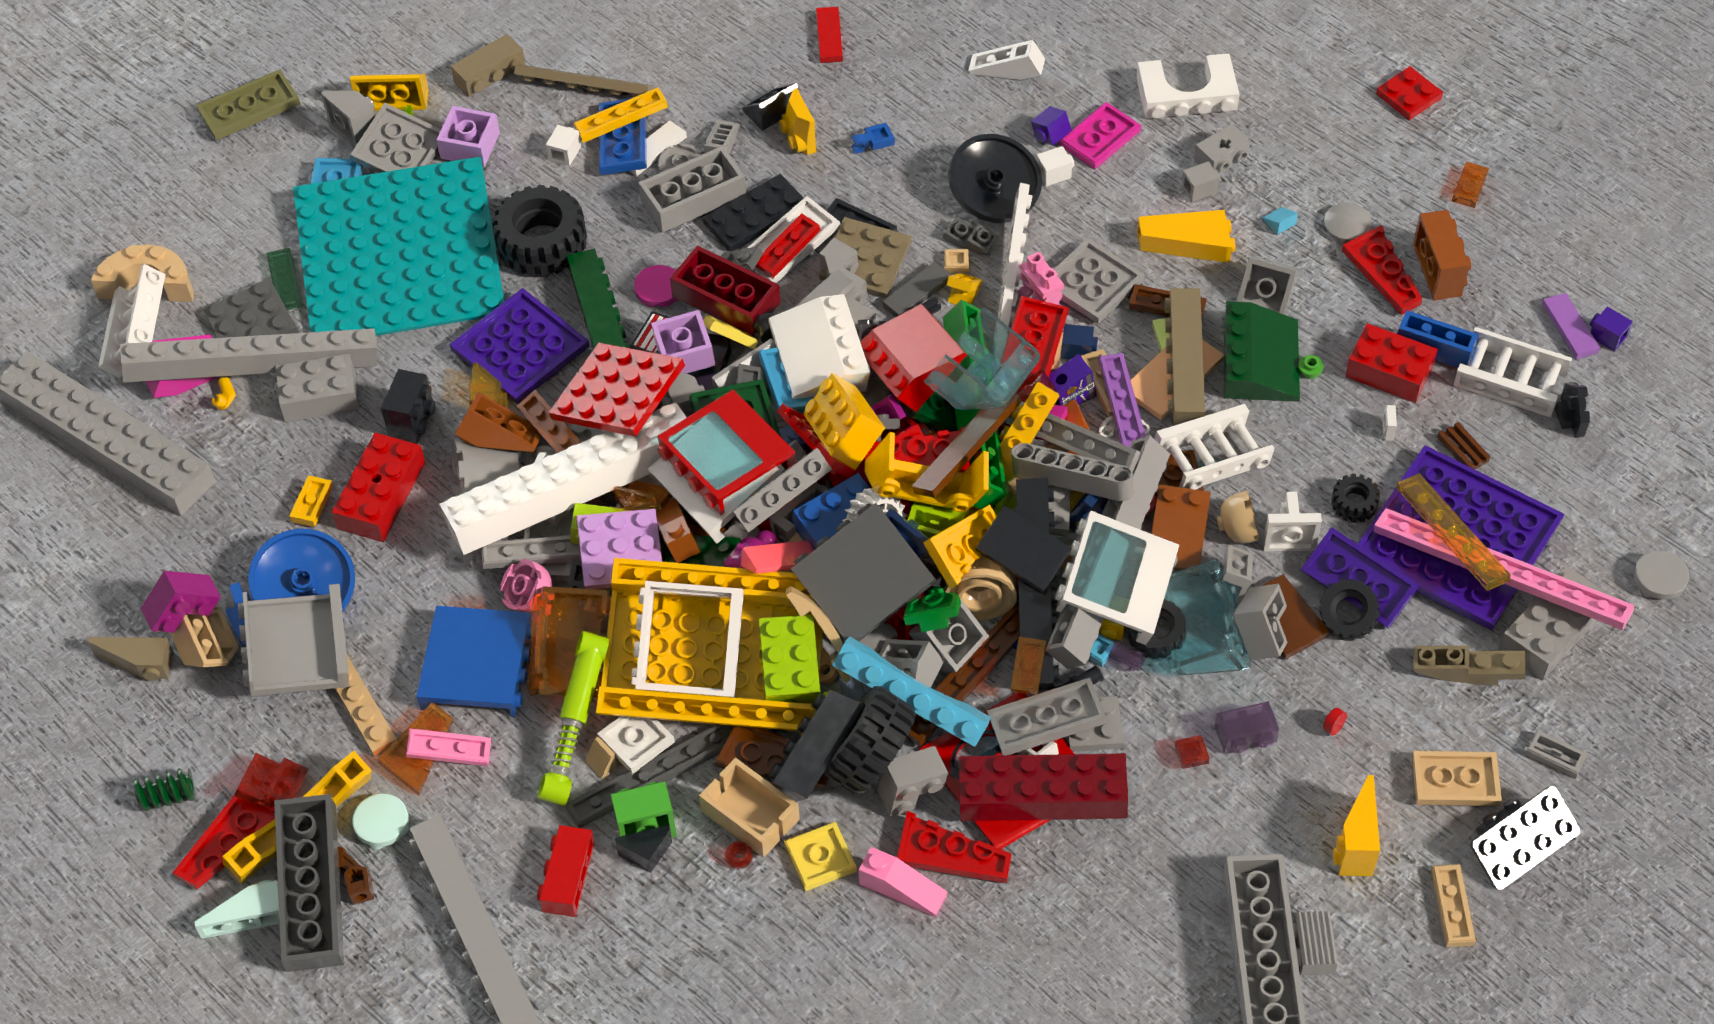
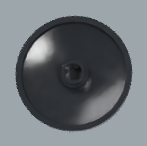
M999 134L974 136L958 147L949 164L948 181L955 199L967 212L984 221L993 223L1012 222L1015 196L1020 183L1030 185L1028 194L1032 195L1030 208L1026 209L1025 214L1033 208L1040 196L1042 175L1036 159L1022 144L1007 136Z

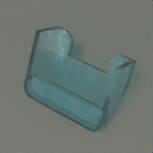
M983 307L958 339V345L974 361L966 370L946 354L924 383L951 403L956 409L1002 408L1008 403L1039 362L1040 354L1034 346Z

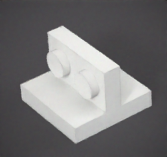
M1286 492L1285 502L1280 503V514H1268L1263 551H1314L1317 547L1322 523L1321 513H1300L1297 492Z

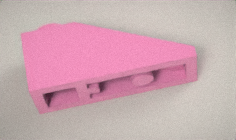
M870 847L859 868V885L936 917L947 896L946 890L897 857Z

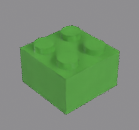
M651 782L644 787L622 789L617 793L611 794L620 836L666 825L670 827L671 837L677 836L666 782Z

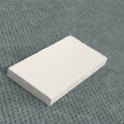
M806 196L747 248L758 246L764 252L801 213L818 223L821 231L773 279L756 267L752 271L777 283L839 229L840 222Z

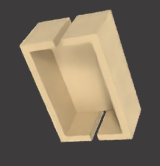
M734 758L719 774L720 781L715 778L699 795L701 811L764 858L780 841L779 834L784 837L800 820L799 805L740 760Z

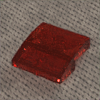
M255 753L234 796L251 803L275 808L274 800L295 798L309 769L285 757L280 764Z

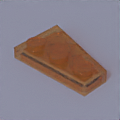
M432 702L378 758V764L417 795H420L435 760L406 757L409 729L448 733L452 726L453 718Z

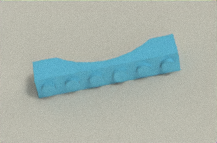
M850 636L845 641L832 664L834 667L871 688L874 686L884 687L911 705L916 714L974 747L977 745L991 719L990 716L971 705L951 698L919 682L889 663L873 649Z

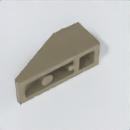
M88 638V643L95 656L127 672L151 681L168 679L173 649L168 638Z

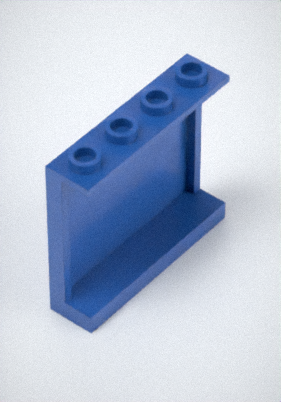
M436 606L416 696L420 710L431 711L433 703L505 708L510 710L511 717H516L517 707L521 708L523 702L521 686L527 682L526 661L530 662L532 647L529 646L530 640L534 639L536 635V623H532L530 612Z

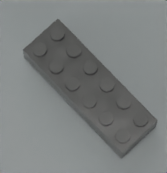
M331 794L274 800L281 963L287 972L344 965L336 804Z

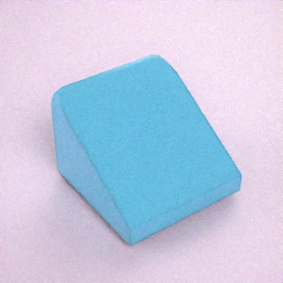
M1280 207L1264 216L1262 220L1278 235L1296 225L1298 214L1295 211Z

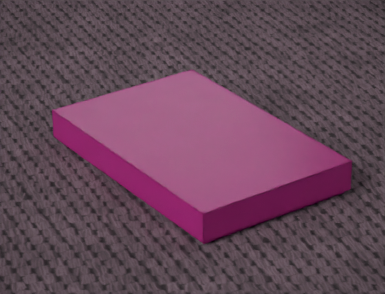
M1105 102L1060 140V146H1063L1065 150L1093 169H1096L1141 131V125Z

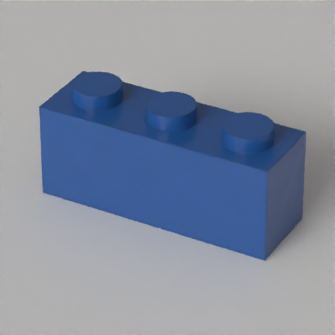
M1408 310L1397 333L1398 335L1437 348L1435 360L1459 368L1460 363L1469 365L1479 335Z

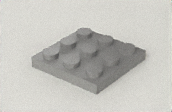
M384 103L350 154V158L378 173L429 165L439 150L437 137L441 129Z
M1089 238L1054 269L1058 273L1059 279L1064 283V290H1061V300L1097 324L1133 292L1134 285H1140L1145 277V274Z

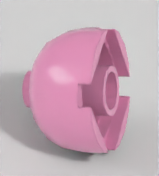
M520 559L519 561L521 562L517 565L511 564L503 575L501 591L504 592L505 599H502V601L509 609L519 612H533L541 609L549 600L552 592V579L542 565L531 560Z

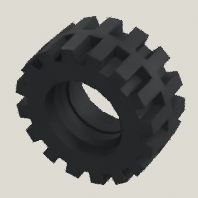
M1356 473L1351 474L1350 477L1347 475L1343 476L1342 480L1339 479L1333 490L1331 500L1333 511L1336 510V515L1338 517L1342 515L1345 521L1351 519V523H1356V520H1359L1360 523L1364 522L1365 518L1369 520L1372 518V514L1376 513L1379 504L1380 490L1377 489L1378 485L1376 482L1372 484V479L1369 477L1365 479L1362 474L1359 477H1356ZM1352 493L1359 494L1366 501L1354 503L1349 501L1346 495Z

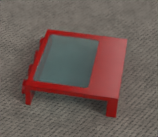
M731 390L657 436L659 443L657 450L660 457L664 461L668 460L679 477L683 476L688 481L692 491L698 492L703 497L705 504L710 509L714 508L720 516L725 513L724 499L781 464L785 470H788L796 463L795 451L734 390Z

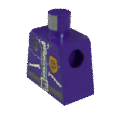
M1080 354L1050 373L1047 387L1059 394V398L1055 402L1056 405L1063 406L1073 399L1080 405L1097 397L1093 372Z

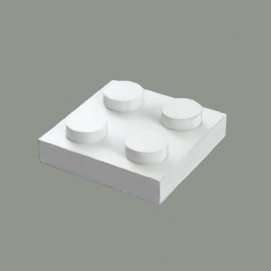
M620 716L597 733L598 737L615 753V757L631 774L635 773L675 742L674 736L657 719Z

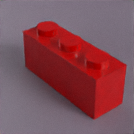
M559 825L557 835L552 836L550 843L551 858L550 860L547 859L544 864L543 874L546 876L543 885H539L537 891V901H540L544 913L576 917L595 843L592 830Z

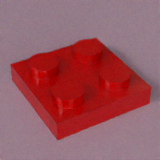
M1409 66L1379 86L1376 95L1407 120H1411L1441 100L1443 91Z

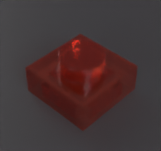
M1202 735L1175 741V748L1182 769L1209 764L1210 757Z

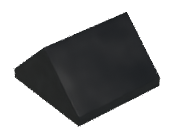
M793 83L778 86L743 106L742 110L764 131L779 122V120H782V114L786 113L792 91L797 89L798 85Z

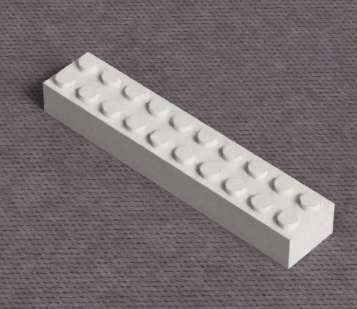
M676 402L665 405L651 414L636 437L607 431L601 435L593 436L591 439L580 444L570 446L559 453L547 456L529 466H524L508 475L500 476L494 481L475 487L471 491L457 497H452L440 503L448 528L463 555L569 510L575 506V503H585L651 474L648 468L661 458L657 450L659 447L657 436L687 417ZM693 425L670 438L669 442L674 446L694 428Z

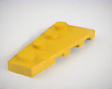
M990 505L923 542L950 589L960 583L962 576L971 569L973 562L982 555L975 551V549L997 517Z

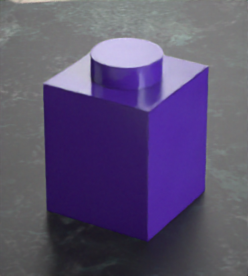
M1051 106L1031 121L1036 140L1052 146L1072 130L1066 111Z
M1607 306L1601 314L1596 313L1590 322V326H1592L1591 334L1597 342L1615 352L1628 337L1633 321Z

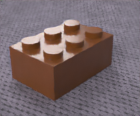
M1449 210L1421 213L1417 223L1413 247L1433 301L1461 297L1464 286L1467 285V274L1471 270V260L1469 256L1465 255L1464 242L1462 237H1459L1457 234L1456 221L1451 218Z

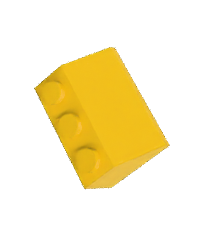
M425 73L350 76L352 91H358L364 97H369L374 103V111H379L384 103L399 110H427L429 88Z

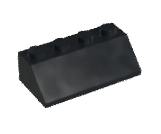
M832 690L823 694L819 693L811 704V707L814 709L810 716H804L797 726V730L800 732L795 740L790 739L782 751L785 756L780 763L776 762L769 771L768 776L771 778L768 782L795 802L807 799L865 705Z

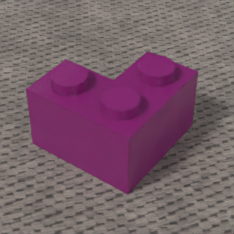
M163 571L140 609L151 631L174 633L186 614L209 616L221 596L210 575Z

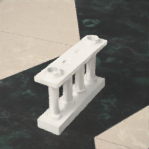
M143 264L137 287L130 292L119 286L114 291L98 365L99 369L121 378L120 344L152 342L166 274Z
M1475 327L1473 332L1479 334L1475 346L1476 349L1469 366L1460 363L1453 386L1551 418L1558 395L1551 392L1558 374L1567 376L1572 358ZM1485 351L1500 355L1493 374L1478 369ZM1509 359L1524 363L1517 382L1503 377ZM1534 367L1548 371L1542 390L1527 385Z
M1245 404L1156 432L1155 440L1171 453L1184 473L1180 488L1196 490L1203 485L1256 468L1261 469L1270 464L1275 448L1273 445L1263 448L1258 447L1245 427L1250 412ZM1236 431L1249 452L1237 455L1224 433ZM1214 438L1227 459L1215 462L1202 440ZM1192 445L1205 466L1194 470L1179 447Z

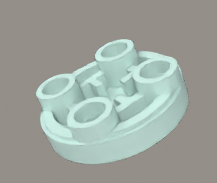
M376 794L364 799L357 806L353 814L352 824L357 837L363 843L369 845L371 849L379 850L383 846L395 843L408 833L409 815L406 806L399 798L390 794Z

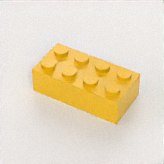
M831 373L828 379L821 383L818 393L807 403L803 413L830 455L855 470L885 429L857 387L834 373Z

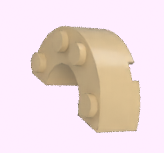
M131 245L128 248L117 251L97 267L91 279L98 299H113L114 291L119 286L129 290L132 286L138 284L141 266L146 264L166 274L163 286L169 301L193 302L194 300L193 286L183 260L176 253L162 246Z

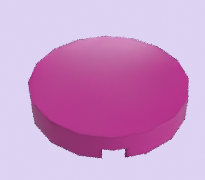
M664 265L649 266L642 270L636 276L634 282L636 297L639 301L648 307H654V305L667 307L675 303L678 299L672 297L670 277L676 270Z

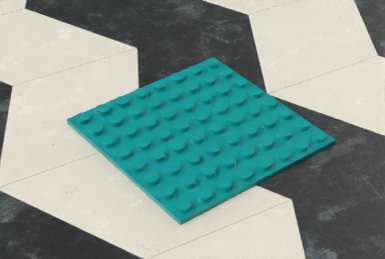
M481 156L293 187L310 332L375 329V336L481 319L505 302Z

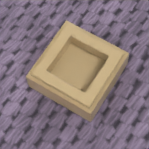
M944 249V269L949 273H969L968 249Z

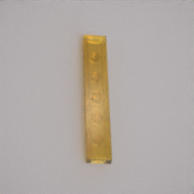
M1420 473L1397 482L1398 491L1487 591L1510 581L1511 574Z

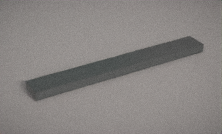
M716 724L657 755L635 773L631 774L628 770L566 803L567 811L578 828L592 823L614 811L611 794L617 793L622 789L644 787L651 782L667 783L718 756L734 726Z

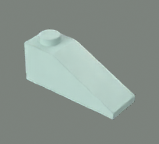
M264 880L258 884L250 885L195 921V928L201 939L280 924L278 881Z

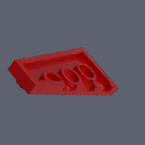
M1380 225L1344 244L1342 252L1388 302L1403 315L1407 310L1411 311L1420 306L1422 297L1410 275L1405 273L1401 259L1397 258L1393 251L1394 246L1390 240H1387L1385 230Z
M240 787L172 872L175 878L198 890L225 867L222 857L244 838L260 830L275 819V805Z
M907 811L897 858L913 868L1007 883L1012 853L980 840L976 842L966 838L965 834L956 830L954 832L940 827L939 823L929 819L925 821L916 817V814Z

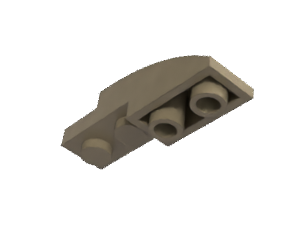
M1469 645L1414 646V672L1452 682L1498 685V680L1525 679L1526 656L1525 651H1470Z

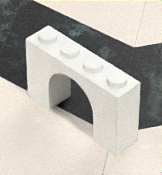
M1230 54L1206 56L1205 75L1207 86L1194 92L1179 91L1170 86L1165 79L1161 60L1138 62L1137 83L1145 118L1151 119L1238 110L1240 94Z

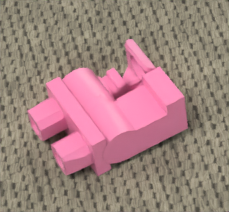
M1040 252L1028 256L1027 262L1019 265V270L1021 271L1020 279L1025 285L1017 291L1018 297L1024 296L1029 298L1033 295V299L1060 305L1059 301L1062 298L1061 290H1064V283L1059 279L1058 273L1053 268H1050Z

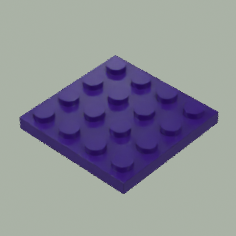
M523 288L450 344L452 352L516 404L590 347L588 339Z

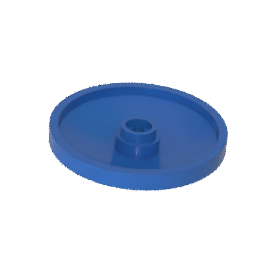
M292 529L273 536L259 548L249 569V590L252 600L255 601L329 594V585L340 584L343 613L354 594L355 569L346 549L330 535L313 529Z

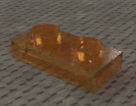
M1466 162L1452 202L1475 208L1489 168Z
M1019 637L1011 691L1038 695L1046 640Z

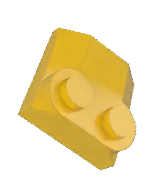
M798 88L793 89L786 113L782 114V120H779V126L782 133L787 134L791 150L795 149L796 153L802 152L809 155L816 152L815 121Z

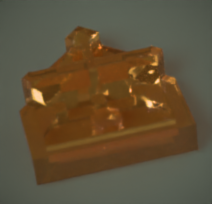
M636 480L621 487H614L615 500L624 510H660L672 498L671 494L664 487Z

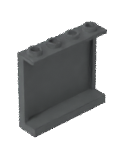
M868 503L857 512L859 515L851 522L848 519L836 528L838 532L830 539L828 536L822 538L815 544L817 549L809 555L806 552L794 560L795 566L791 568L845 641L849 636L857 641H861L906 606L908 602L915 599L937 582L877 503L873 505Z

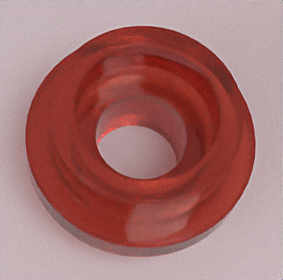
M742 841L733 842L726 849V862L736 869L747 867L753 860L752 848ZM737 854H743V855H744L743 858H740V859L735 858V856H736Z

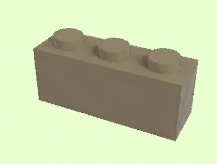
M506 34L451 65L454 82L470 97L514 72L515 65L526 64L523 49Z

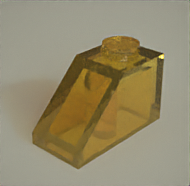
M473 363L469 405L472 404L479 392L500 405L507 407L508 396L507 392H503L501 382L479 363Z

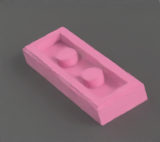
M409 729L406 757L488 766L491 738Z

